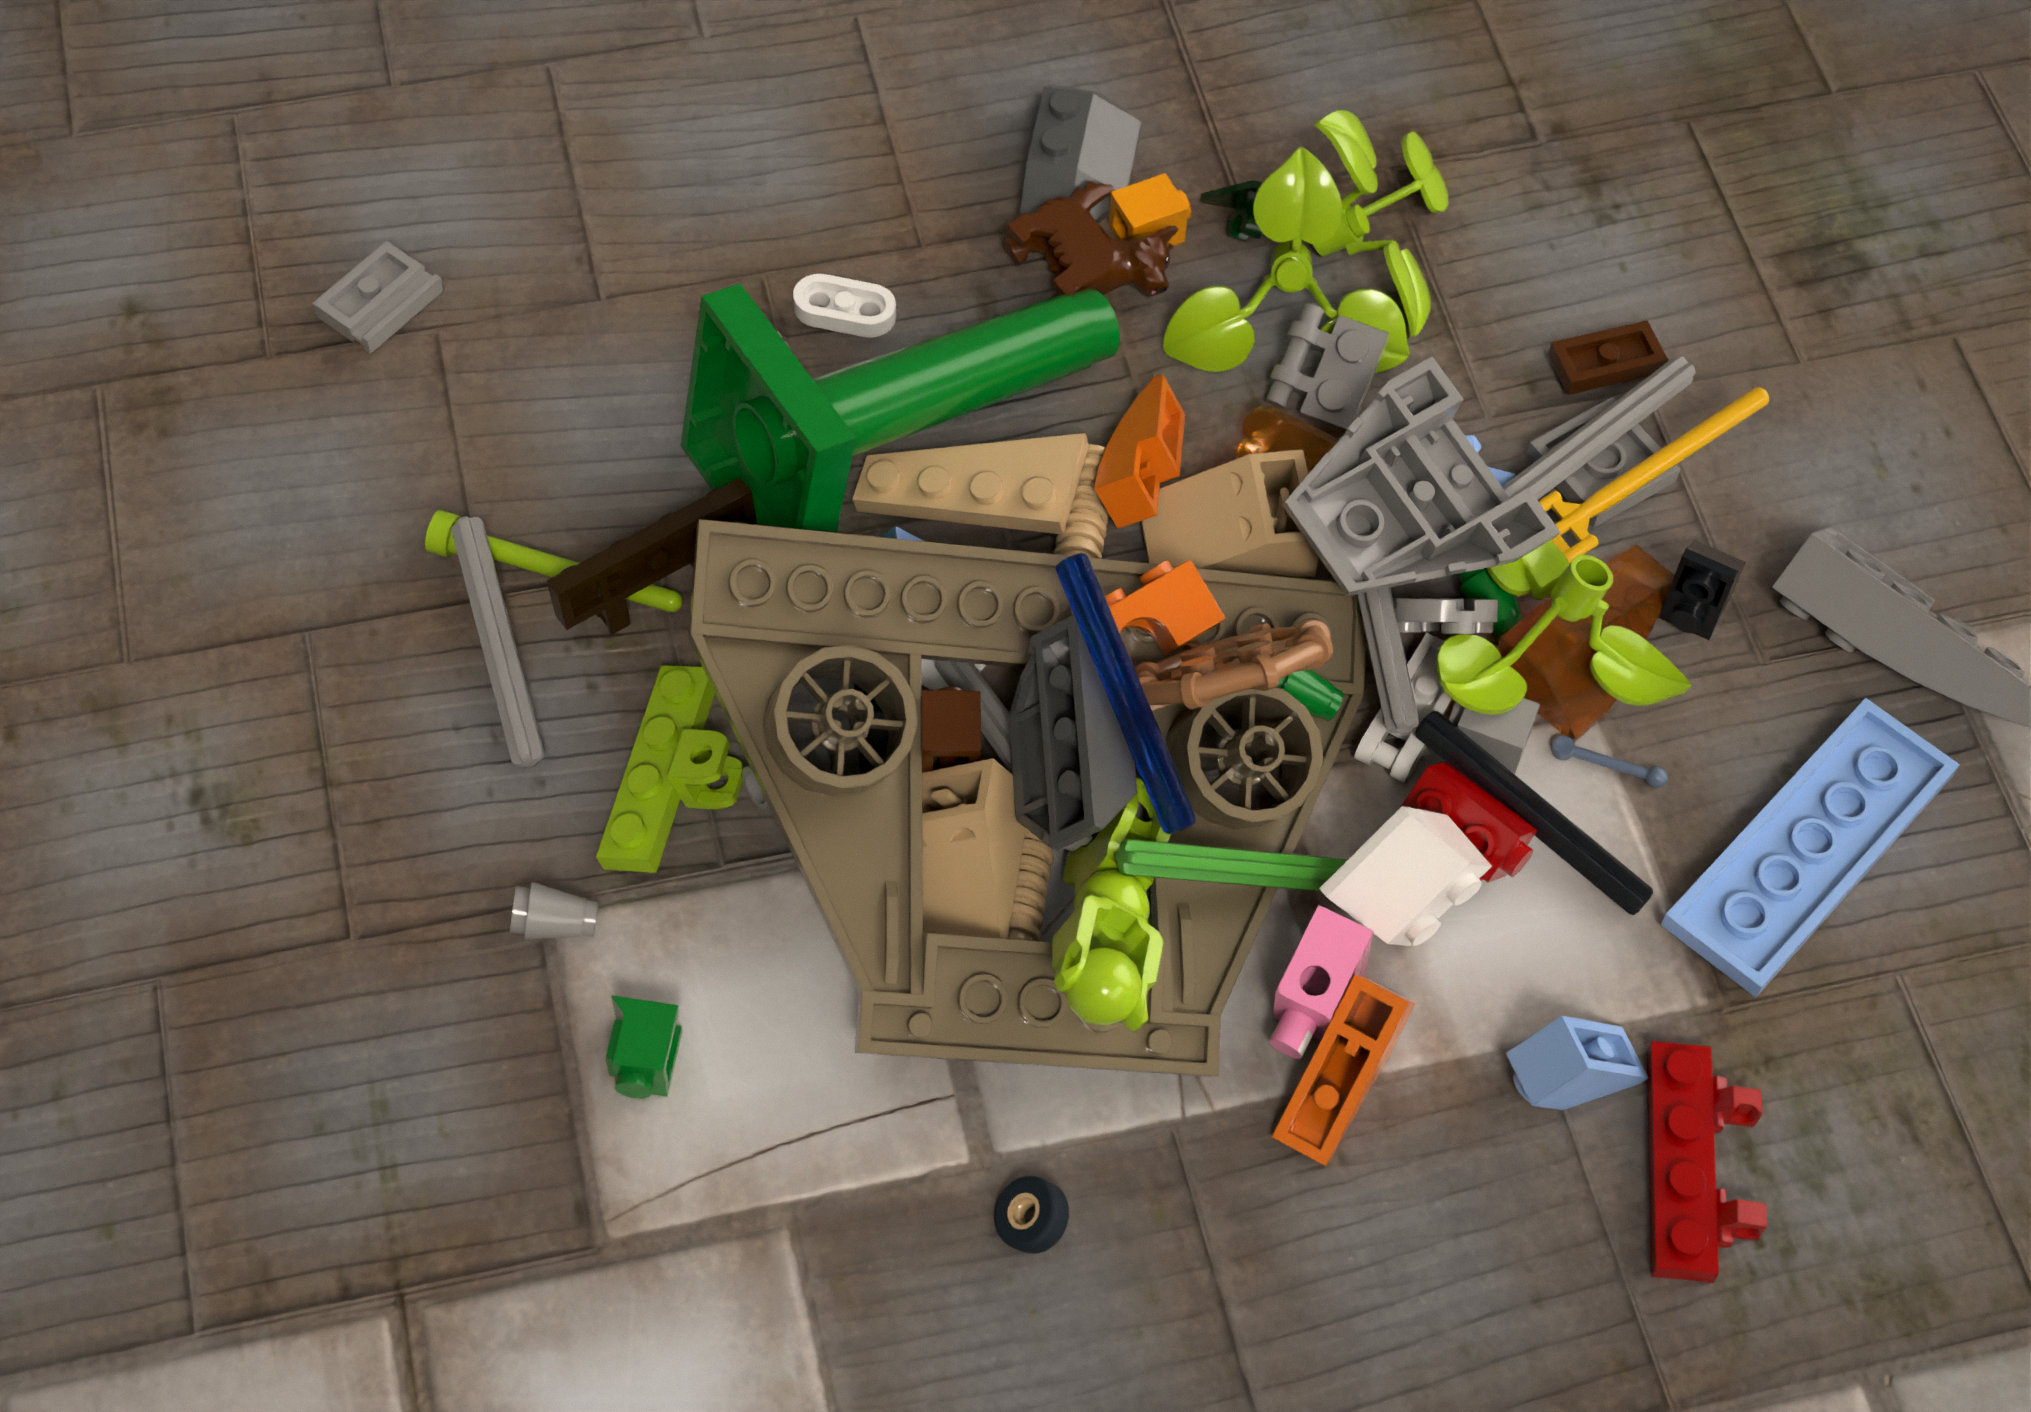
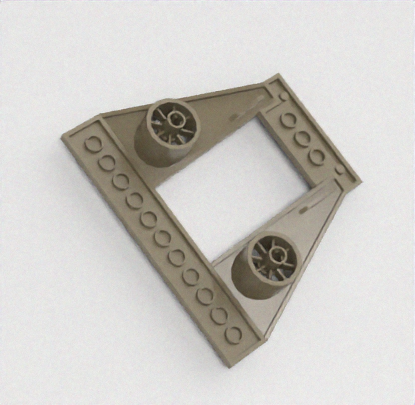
M699 519L696 530L688 638L859 991L855 1053L1208 1077L1218 1076L1221 1014L1278 888L1154 878L1153 884L1150 886L1152 927L1160 933L1163 939V949L1156 983L1147 992L1148 1020L1136 1032H1132L1121 1022L1108 1026L1085 1023L1069 1009L1064 992H1058L1054 983L1057 972L1052 967V942L934 933L923 934L921 659L1025 668L1031 657V654L1027 651L1033 635L1075 613L1084 617L1085 620L1096 615L1092 607L1095 602L1119 588H1122L1126 596L1144 587L1139 577L1159 564ZM1196 568L1226 619L1190 642L1197 640L1202 645L1249 633L1254 625L1264 623L1269 624L1271 628L1298 626L1301 622L1310 619L1321 621L1330 631L1333 653L1331 659L1326 664L1312 670L1333 684L1334 687L1342 690L1343 700L1337 714L1330 721L1312 717L1302 703L1287 691L1277 687L1267 691L1248 689L1217 697L1206 706L1189 709L1185 704H1170L1153 711H1142L1145 781L1162 790L1173 802V830L1168 843L1293 854L1364 696L1366 634L1357 594L1346 596L1338 583L1332 581ZM1124 628L1121 630L1118 638L1119 655L1129 673L1143 662L1157 663L1182 652L1184 647L1183 645L1164 656L1152 636L1138 628ZM830 677L840 679L839 692L827 696L813 679ZM849 682L856 684L867 692L868 695L866 696L860 691L849 689ZM803 684L817 700L818 704L812 713L786 711L793 688ZM873 698L884 713L886 720L873 719V705L870 702ZM1225 712L1242 717V729L1233 730L1219 713ZM841 713L848 718L850 723L848 731L841 729L840 721L834 720L832 714ZM1206 721L1222 737L1217 744V748L1198 747ZM788 722L811 724V732L815 740L800 753L789 735ZM869 728L888 730L889 739L883 760L865 740ZM819 744L827 750L834 751V773L819 770L804 757ZM857 747L875 768L866 774L843 776L844 752L851 751ZM1200 757L1215 758L1216 767L1220 775L1211 783L1208 782L1201 769ZM1279 764L1282 767L1281 784L1270 774V771L1277 768ZM1226 780L1231 784L1239 786L1238 806L1230 804L1214 790ZM1261 782L1274 797V800L1266 809L1251 810L1252 785ZM1147 811V822H1149L1150 816Z

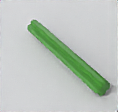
M1135 839L1123 840L1119 850L1115 851L1114 861L1118 862L1119 872L1129 876L1322 892L1319 888L1348 860Z

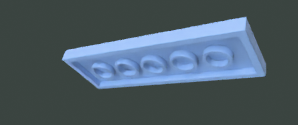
M1865 698L1665 914L1661 926L1756 998L1954 776L1960 764Z

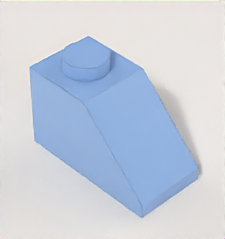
M1561 1015L1506 1053L1515 1071L1513 1080L1517 1090L1525 1100L1531 1103V1106L1565 1110L1639 1085L1649 1078L1622 1026Z

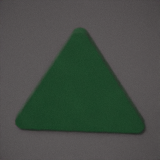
M1250 180L1201 193V203L1235 209L1228 223V237L1244 242L1248 240V236L1257 239L1261 238L1262 231L1255 222L1253 203L1262 182Z

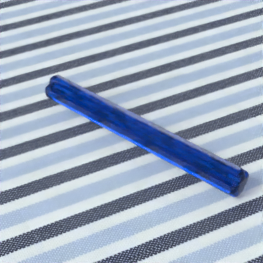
M1085 553L1069 556L1056 565V572L1161 827L1166 834H1175L1196 823V816L1089 557Z

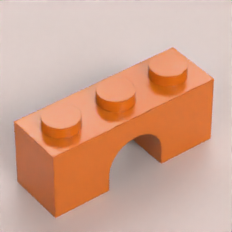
M1167 560L1139 577L1144 587L1128 596L1125 595L1122 588H1119L1092 605L1096 615L1087 619L1086 622L1122 680L1131 675L1118 651V638L1122 629L1138 628L1147 632L1155 640L1163 655L1166 656L1226 619L1191 560L1175 569Z

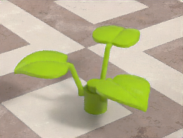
M1337 110L1322 117L1314 126L1332 142L1356 187L1341 199L1342 220L1333 238L1324 244H1313V246L1322 257H1327L1343 249H1347L1350 256L1360 251L1384 250L1388 269L1405 310L1410 331L1409 338L1420 333L1430 313L1431 298L1427 283L1411 252L1408 249L1400 251L1396 241H1362L1363 235L1370 231L1367 216L1419 189L1428 209L1433 213H1440L1449 204L1447 187L1439 170L1433 164L1432 156L1424 141L1416 132H1409L1403 136L1401 145L1405 162L1415 180L1364 208H1361L1358 204L1351 207L1350 204L1362 194L1370 195L1376 192L1378 183L1373 169L1376 167L1377 160L1371 141L1361 121L1349 111Z
M1298 147L1283 164L1266 177L1255 195L1253 214L1256 224L1266 237L1275 242H1283L1272 252L1270 260L1271 273L1264 276L1263 283L1249 303L1242 309H1240L1236 293L1227 286H1209L1191 294L1177 308L1166 327L1163 339V350L1166 355L1203 371L1223 372L1237 367L1247 359L1255 341L1254 329L1245 318L1254 313L1271 287L1276 285L1280 290L1289 293L1307 288L1320 308L1324 310V314L1331 318L1320 328L1323 332L1332 334L1339 315L1388 332L1389 340L1375 373L1392 369L1407 360L1410 351L1404 317L1392 298L1372 288L1358 289L1346 294L1340 301L1338 310H1335L1319 288L1317 280L1312 277L1311 254L1308 248L1302 244V240L1316 245L1324 244L1331 240L1339 229L1343 211L1340 193L1331 174L1320 160L1307 149Z
M1552 541L1547 542L1513 563L1486 568L1491 578L1510 594L1526 595L1532 593L1533 597L1539 601L1546 597L1552 598L1550 608L1506 656L1502 658L1498 649L1491 642L1472 634H1457L1450 637L1443 643L1436 656L1438 682L1455 702L1477 713L1489 715L1503 714L1517 707L1527 691V683L1524 678L1510 666L1519 659L1557 615L1571 622L1585 619L1592 615L1588 643L1597 653L1590 661V670L1595 680L1608 694L1626 704L1647 706L1684 694L1692 685L1670 660L1637 633L1624 627L1613 625L1605 627L1601 632L1603 615L1609 608V605L1602 598L1613 584L1611 570L1603 561L1590 555H1579L1569 564L1564 554Z

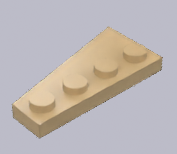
M1086 433L867 455L852 500L857 512L1064 535L1089 443Z

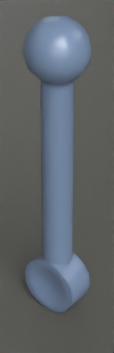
M1558 736L1554 739L1551 747L1552 755L1559 760H1568L1571 757L1582 759L1645 779L1647 784L1653 788L1663 787L1668 781L1667 772L1662 767L1654 766L1647 769L1575 746L1574 741L1568 736Z

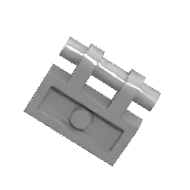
M1305 303L1299 320L1292 321L1287 333L1290 342L1281 364L1274 365L1269 380L1273 384L1266 401L1276 407L1285 408L1292 391L1304 395L1306 398L1300 410L1301 417L1345 433L1347 428L1358 417L1389 340V333L1341 315L1338 316L1332 334L1323 332L1318 329L1324 310L1316 305ZM1309 348L1323 352L1314 378L1300 372Z

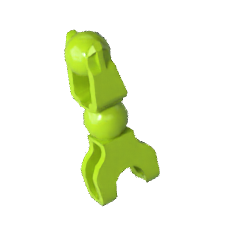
M1136 777L1137 794L1099 832L1095 839L1092 838L1087 845L1080 846L1075 851H1070L1067 855L1063 881L1075 888L1074 912L1052 938V967L1057 972L1054 983L1058 992H1064L1069 1009L1085 1023L1108 1026L1121 1022L1132 1032H1136L1148 1020L1147 992L1157 980L1163 939L1160 933L1149 925L1147 921L1150 915V905L1146 890L1153 884L1154 878L1129 876L1120 873L1118 862L1114 861L1115 851L1119 850L1121 842L1126 839L1168 842L1173 830L1174 806L1171 798L1153 784ZM1138 802L1147 809L1150 816L1149 822L1142 821L1136 817Z

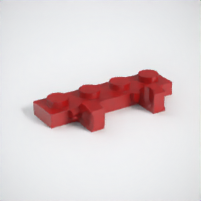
M1651 1041L1647 1050V1076L1649 1077L1647 1079L1651 1277L1714 1283L1719 1275L1718 1248L1731 1247L1733 1238L1758 1241L1760 1235L1767 1228L1766 1203L1741 1199L1726 1201V1189H1716L1715 1133H1721L1724 1124L1754 1127L1762 1115L1761 1090L1734 1085L1728 1087L1727 1078L1713 1077L1712 1047Z

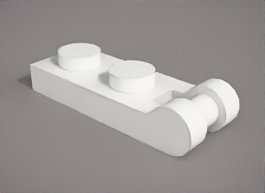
M1429 633L1425 634L1407 664L1419 724L1433 710L1440 712L1445 717L1454 702L1444 691L1443 686L1439 684L1436 671V656L1445 641ZM1380 708L1362 737L1354 759L1368 766L1375 762L1391 770L1390 777L1406 784L1427 746L1416 738L1415 731L1417 727L1411 729V732L1407 734L1390 733L1406 741L1401 750L1385 743L1384 740L1389 732L1385 728L1382 709Z

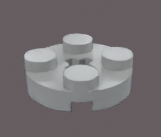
M1392 597L1400 632L1440 631V622H1442L1441 633H1493V622H1497L1498 599H1409V597Z

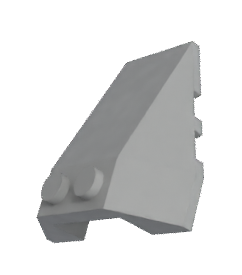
M1432 356L1390 379L1377 393L1369 406L1352 422L1345 434L1322 457L1283 504L1287 513L1346 596L1513 563L1560 534V530L1529 488L1511 498L1460 430L1453 417L1464 399Z

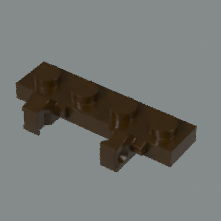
M738 478L721 488L708 492L704 497L682 509L663 516L654 524L626 539L614 542L609 548L577 565L564 569L560 574L547 580L555 616L566 630L594 615L602 619L611 635L631 625L625 598L688 564L694 569L696 530L699 519L757 525L751 489L741 478Z

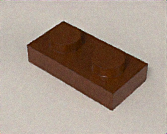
M1648 320L1551 342L1548 357L1567 395L1648 377L1668 362V358Z

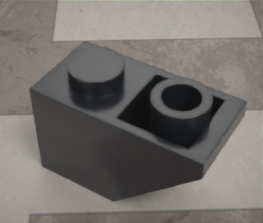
M1694 540L1685 549L1658 618L1673 624L1683 632L1694 633L1710 640L1735 590L1746 562Z

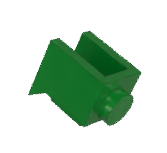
M611 995L616 1020L614 1021L605 1058L609 1076L615 1077V1090L626 1097L635 1099L648 1098L651 1094L668 1097L683 1032L682 1026H676L679 1006Z

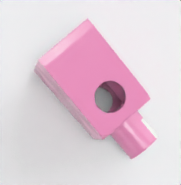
M1318 905L1275 993L1273 1017L1279 1023L1269 1040L1273 1048L1289 1057L1301 1059L1312 1037L1321 1041L1354 975L1363 976L1367 968L1373 930Z

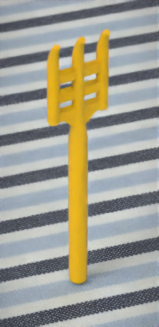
M1762 387L1751 389L1596 491L1582 504L1563 502L1561 494L1556 490L1540 499L1538 502L1545 511L1552 509L1560 518L1555 523L1560 530V534L1551 541L1564 554L1569 564L1575 557L1584 555L1595 548L1599 542L1596 536L1590 535L1588 532L1590 518L1610 509L1765 407L1769 402L1767 391ZM1569 530L1579 541L1572 547H1569L1561 537V535Z

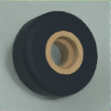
M1024 1176L1011 1182L1000 1194L994 1211L995 1228L1002 1241L1014 1249L1033 1254L1042 1253L1052 1248L1063 1236L1069 1220V1205L1062 1190L1055 1184L1037 1176ZM1035 1206L1034 1217L1026 1224L1024 1220L1025 1212Z

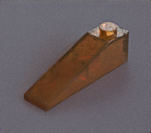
M1635 545L1606 563L1612 572L1613 584L1602 598L1609 605V608L1603 615L1601 632L1610 625L1620 626L1647 639L1660 615L1674 574L1641 547ZM1552 598L1537 606L1501 637L1498 651L1502 658L1518 644L1550 608ZM1557 615L1519 659L1510 666L1527 683V691L1524 698L1539 703L1538 714L1561 734L1570 737L1574 743L1607 715L1616 701V698L1608 694L1599 685L1590 670V661L1597 653L1588 643L1592 615L1575 622L1566 621Z

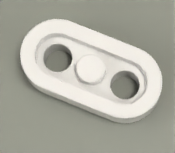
M812 274L801 279L793 291L795 315L802 323L811 327L872 338L889 332L896 321L895 298L887 288L881 285L827 274Z

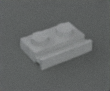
M385 241L312 304L317 318L352 342L358 341L364 346L365 351L371 354L440 295L444 289L440 276L437 274L430 275L425 271L422 264L388 241Z

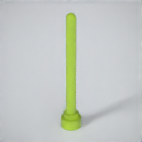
M437 510L434 513L425 537V549L427 552L450 558L453 554L458 555L451 528L452 525L458 522L461 516L442 510ZM487 535L492 557L495 561L552 578L560 574L564 569L579 564L576 561ZM653 584L625 598L626 600L667 612L678 611L683 603L682 597L678 592Z

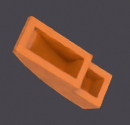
M1163 374L1153 377L1131 404L1111 436L1098 467L1094 490L1117 529L1157 516L1160 483L1180 476L1185 413Z

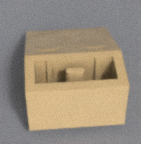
M1303 449L1248 454L1160 488L1157 516L1141 521L1148 563L1160 565L1169 560L1172 566H1180L1191 560L1195 568L1291 578L1315 576L1319 557L1283 507L1286 499L1308 475Z
M994 758L922 773L923 934L934 933L1008 938L1026 828L1016 821L1013 775Z

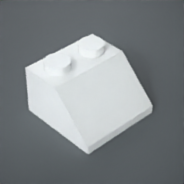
M1401 806L1319 889L1329 900L1366 928L1373 930V933L1385 943L1411 946L1413 944L1417 946L1436 933L1441 925L1438 919L1453 904L1455 906L1461 905L1477 893L1482 886L1480 878L1492 865L1448 815Z

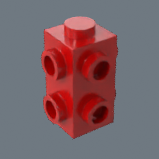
M1447 761L1427 766L1401 805L1448 815L1492 865L1480 878L1481 881L1485 880L1489 883L1505 877L1507 874L1510 877H1514L1525 866L1533 853V849L1528 844L1538 830Z

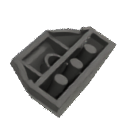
M1056 85L1044 86L1026 163L1019 216L1024 213H1034L1048 199L1070 197L1077 187L1084 189L1088 181H1092L1095 184H1112L1114 191L1129 186L1141 121L1100 92ZM1110 195L1094 206L1089 212L1097 223H1100L1109 216Z
M1076 613L1031 637L1027 651L1031 654V657L1019 678L1008 716L1016 821L1041 839L1048 847L1059 850L1103 830L1137 794L1127 687L1084 617Z

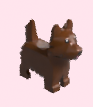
M1088 181L1084 189L1077 187L1070 197L1048 199L1034 213H1024L1009 222L1005 231L1008 236L1004 238L1003 248L1018 266L1026 262L1030 252L1046 253V261L1051 263L1049 270L1056 274L1053 285L1057 292L1049 299L1060 295L1068 296L1088 288L1098 290L1102 295H1105L1121 286L1133 284L1143 295L1150 297L1168 290L1169 283L1165 270L1170 263L1169 251L1174 248L1168 241L1178 232V228L1176 226H1167L1157 232L1135 234L1118 241L1110 238L1089 212L1114 191L1112 184H1095L1092 181Z

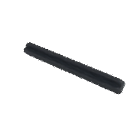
M1433 710L1420 722L1415 731L1416 738L1445 762H1449L1536 828L1538 831L1535 836L1627 913L1635 915L1650 900L1653 894L1652 887L1440 712Z

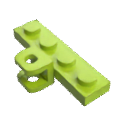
M661 665L596 855V859L604 870L657 873L680 800H682L686 808L710 810L728 808L737 802L743 783L742 770L744 765L739 759L727 756L731 744L724 734L712 730H703L715 696V692L703 667ZM721 776L728 777L727 783L722 788L717 790L710 789V784L719 780Z

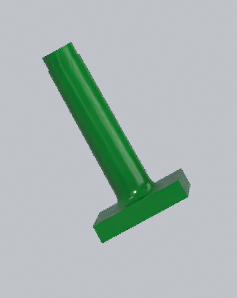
M741 283L701 296L681 447L712 490L721 488L738 478L745 482L752 491L757 525L837 533L853 456L1090 368L1092 364L1115 356L1120 342L1118 321L1106 297L1098 290L1088 288L1068 296L1060 295L812 379Z

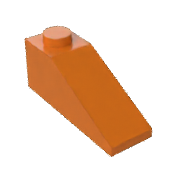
M1355 974L1272 1138L1327 1166L1387 1061L1416 1003L1362 975Z

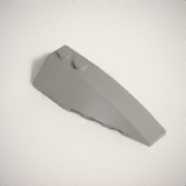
M1833 527L1811 533L1772 588L1784 595L1780 603L1786 609L1805 620L1812 615L1828 627L1825 635L1841 648L1849 652H1853L1858 648L1865 654L1918 684L1969 707L2031 728V685L2021 679L2025 674L2022 667L2003 651L1992 647H1987L1984 651L1975 645L1978 638L1974 634L1976 632L1959 618L1953 619L1945 614H1940L1938 617L1930 611L1935 602L1932 597Z

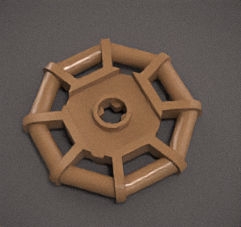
M1313 619L1305 620L1298 626L1271 628L1269 624L1264 623L1254 625L1249 633L1202 645L1197 640L1184 644L1183 651L1157 663L1143 662L1137 665L1129 676L1130 684L1127 689V699L1135 709L1145 712L1170 704H1185L1187 708L1194 709L1206 706L1217 697L1248 689L1270 690L1278 686L1279 679L1294 672L1316 669L1326 664L1331 659L1333 653L1330 631L1323 622Z

